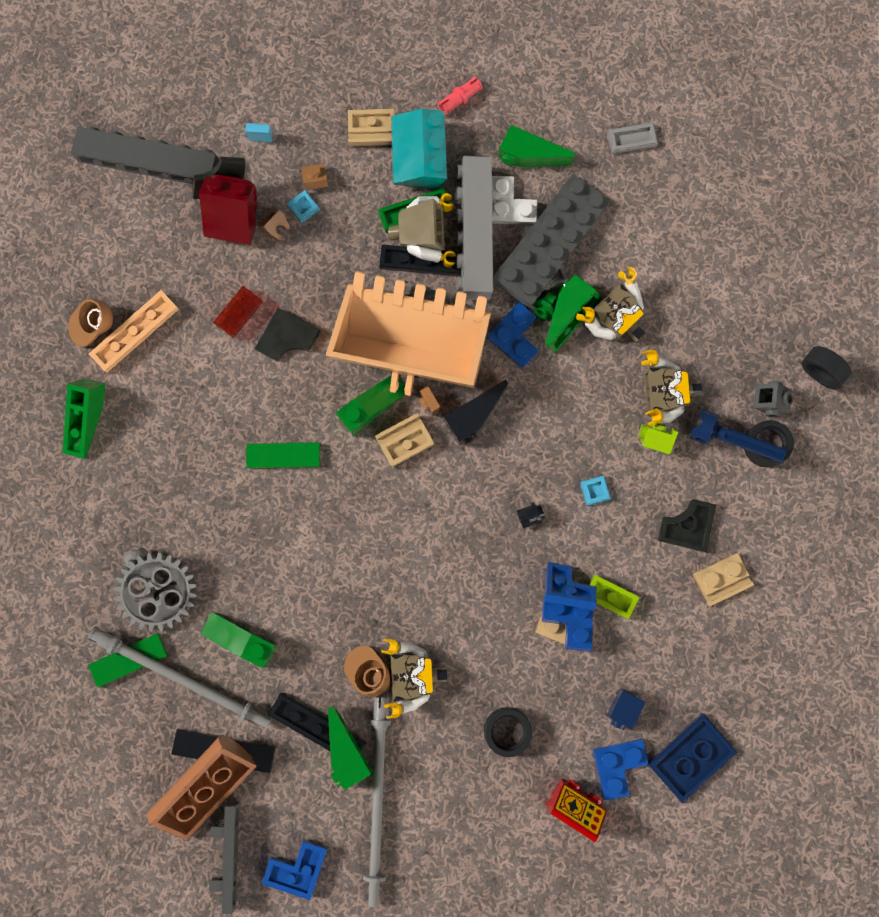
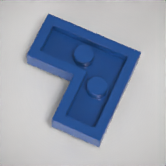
M518 302L487 336L488 340L521 369L538 352V349L522 336L526 329L536 320V316Z
M548 562L544 601L578 607L580 609L595 610L597 603L596 586L572 582V566Z
M544 596L542 622L566 625L565 649L590 652L592 650L593 610L545 602Z
M643 739L593 749L604 800L629 796L624 770L648 765Z
M303 840L295 864L271 856L262 884L311 900L328 847Z

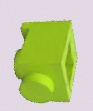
M646 423V425H641L638 438H641L642 446L670 455L678 430L674 426L667 430L668 426L661 423L648 426V423Z

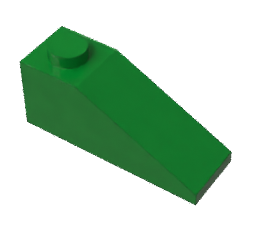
M510 125L498 154V158L505 165H515L518 167L571 166L575 156V152L513 125Z
M574 275L564 283L558 295L545 342L554 353L560 349L582 323V321L576 318L577 314L585 316V310L582 307H591L593 309L602 299L596 289L577 275Z
M391 375L354 398L336 412L338 419L352 436L405 396V386L400 380L398 381L399 387L396 393L390 392Z
M83 378L67 384L62 453L82 459L87 458L104 406L105 383Z
M211 612L201 632V635L261 668L268 666L278 644L214 612Z
M334 704L328 709L331 768L333 770L331 776L337 787L342 786L345 791L371 775L373 770Z

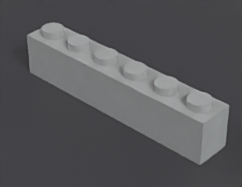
M463 156L461 165H457V179L461 180V187H457V201H461V209H457V223L461 224V231L457 232V246H461V254L457 255V268H461V276L457 278V291L465 292L467 300H477L478 296H485L487 300H490L493 293L491 157Z

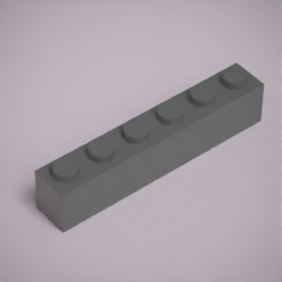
M87 126V128L77 127L71 154L77 162L192 185L194 175L211 171L219 162L217 155L208 149L195 150L184 144L174 146L169 145L163 140H155L154 142L138 135H133L132 137L123 136V134L117 131H110L108 133L92 126Z

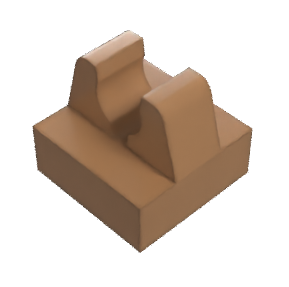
M273 209L258 225L264 233L275 239L281 238L280 234L277 233V226L281 225L285 230L290 228L285 219L286 216L277 209Z

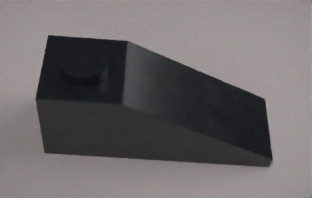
M506 379L444 417V422L458 445L463 442L465 445H468L478 438L476 434L481 431L507 389L508 382Z

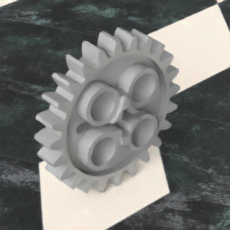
M159 550L157 557H153L152 552L148 551L147 558L144 559L139 553L137 556L138 562L129 559L128 564L130 568L121 567V572L124 575H117L116 580L121 584H116L113 590L120 593L114 595L113 599L121 601L117 605V610L125 609L122 618L131 616L130 625L138 621L140 622V630L147 624L149 625L150 632H152L154 625H158L159 630L163 631V626L166 623L170 628H173L174 619L181 623L182 617L180 614L189 615V610L186 606L194 607V601L189 598H194L197 595V592L190 590L196 587V582L189 581L194 577V573H185L188 569V564L180 566V557L172 561V553H169L164 558L162 557L161 550ZM158 570H165L168 572L169 577L161 580L155 576V573ZM135 580H141L144 582L145 588L136 590L131 583ZM172 581H176V582H177L175 585H169V586L165 587L166 585H168V584H169L170 582H172ZM151 588L160 589L159 595H156L155 592L151 593ZM169 592H175L179 595V599L172 602L167 600L165 596ZM144 596L141 600H134L135 597ZM150 602L153 603L156 608L155 610L148 612L142 608V605L144 603Z

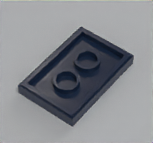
M701 713L651 759L648 765L683 804L738 752L709 719Z

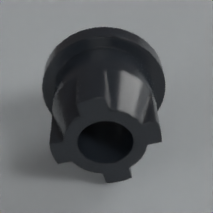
M531 502L530 506L516 511L523 529L535 524L542 525V519L545 518L541 505L536 506L534 502Z

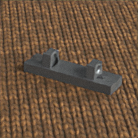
M228 803L225 806L224 824H214L211 827V837L224 838L223 877H212L209 881V891L222 892V914H233L236 909L239 803Z

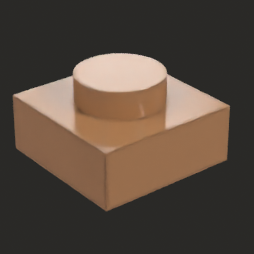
M324 163L301 167L305 190L328 187Z
M426 387L420 390L421 398L418 401L424 412L429 410L431 415L438 413L440 405L430 388Z

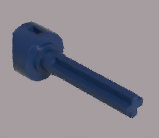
M702 409L700 415L702 423L691 431L690 439L705 445H709L710 441L715 437L718 440L783 463L788 451L785 448L728 427L720 426V415Z

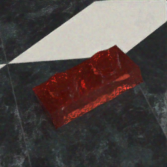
M242 286L213 323L234 339L263 301Z

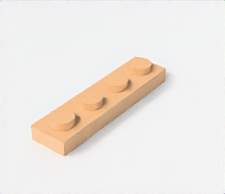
M160 290L94 348L89 355L108 373L179 309Z

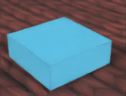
M246 124L245 132L249 141L272 142L273 134L269 124Z
M306 190L287 203L289 209L301 223L320 210Z
M604 476L580 482L587 506L611 499Z

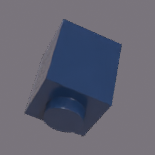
M619 689L606 716L612 719L611 725L623 731L625 727L633 730L646 702Z

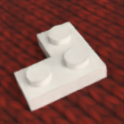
M492 176V223L533 225L537 218V200L513 199L514 177Z

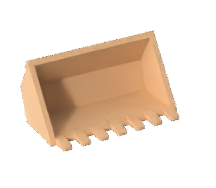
M359 271L355 273L353 285L348 284L325 356L335 360L392 371L390 392L396 393L398 390L400 374L407 375L404 391L405 395L408 396L412 393L414 376L471 388L475 387L491 312L485 311L487 297L478 296L475 309L465 307L467 297L465 292H457L455 305L445 303V288L438 287L435 299L431 301L424 299L426 285L418 283L415 287L414 297L404 295L406 284L404 280L397 279L394 293L384 291V276L377 275L374 287L371 289L364 287L365 273Z

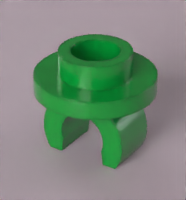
M548 293L544 300L537 299L533 304L536 315L542 319H552L554 307L556 306L554 302L557 297Z

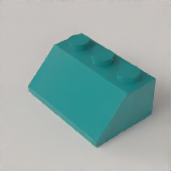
M421 108L392 116L393 185L438 189L447 179L444 111Z

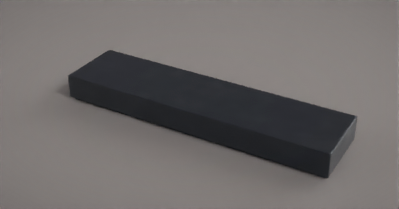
M382 244L379 269L461 276V268H457V255L461 254V252L453 251L456 254L455 257H446L448 262L455 263L454 266L447 268L442 264V261L437 263L420 259L410 254L403 246Z
M281 692L268 716L330 751L329 720ZM352 734L359 748L363 751L367 742Z
M178 728L171 754L198 759L219 736ZM233 739L252 757L256 764L255 771L271 773L276 747Z

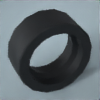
M813 347L801 362L802 368L809 376L822 386L833 390L840 389L852 373L848 363L840 355L826 347Z
M766 420L759 422L748 430L746 435L755 438L757 434L764 430L776 432L781 438L782 448L788 450L784 461L790 457L794 449V439L786 425L778 421ZM744 449L749 460L759 467L770 468L782 464Z
M502 707L493 711L487 718L484 726V737L489 748L495 754L503 757H515L522 754L529 747L532 739V727L528 718L520 710L512 707ZM504 717L515 718L522 726V738L517 745L512 747L499 745L493 736V728L496 722Z

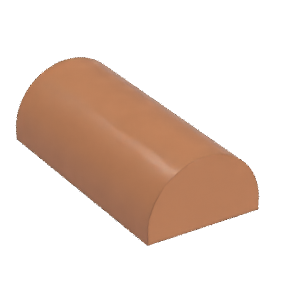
M220 735L148 811L147 818L150 825L187 840L256 768L254 760L236 741L225 735Z

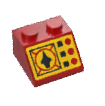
M560 779L545 806L551 815L593 842H596L607 813V809L602 806L604 801L593 793H590L589 796L585 795L580 791L582 787L571 779H568L567 782Z

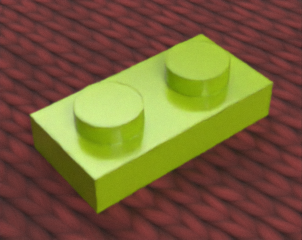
M593 575L589 585L596 586V604L629 619L639 600V596L597 575Z

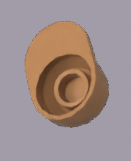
M99 299L84 300L71 315L68 322V332L73 343L80 347H86L98 335L107 332L113 324L111 308L107 303Z
M358 646L346 657L344 663L345 675L359 693L373 698L381 696L388 690L392 682V674L389 667L382 661L374 649L369 646Z

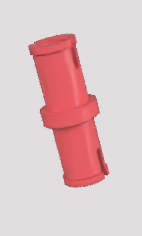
M474 76L461 87L457 86L454 88L453 93L437 103L440 111H444V115H447L460 104H466L468 98L483 89L480 80H477V77Z

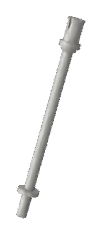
M96 626L88 635L87 641L104 648L106 653L110 655L119 653L239 714V722L241 723L247 718L267 728L271 722L270 718L250 709L253 704L252 702H248L244 706L124 645L121 637L118 635L112 636Z
M386 696L374 697V719H371V725H373L376 731L370 873L363 875V880L369 882V907H378L379 882L386 881V876L380 874L385 730L391 725V720L386 718V716H389V707L384 708V705L389 703L390 697Z

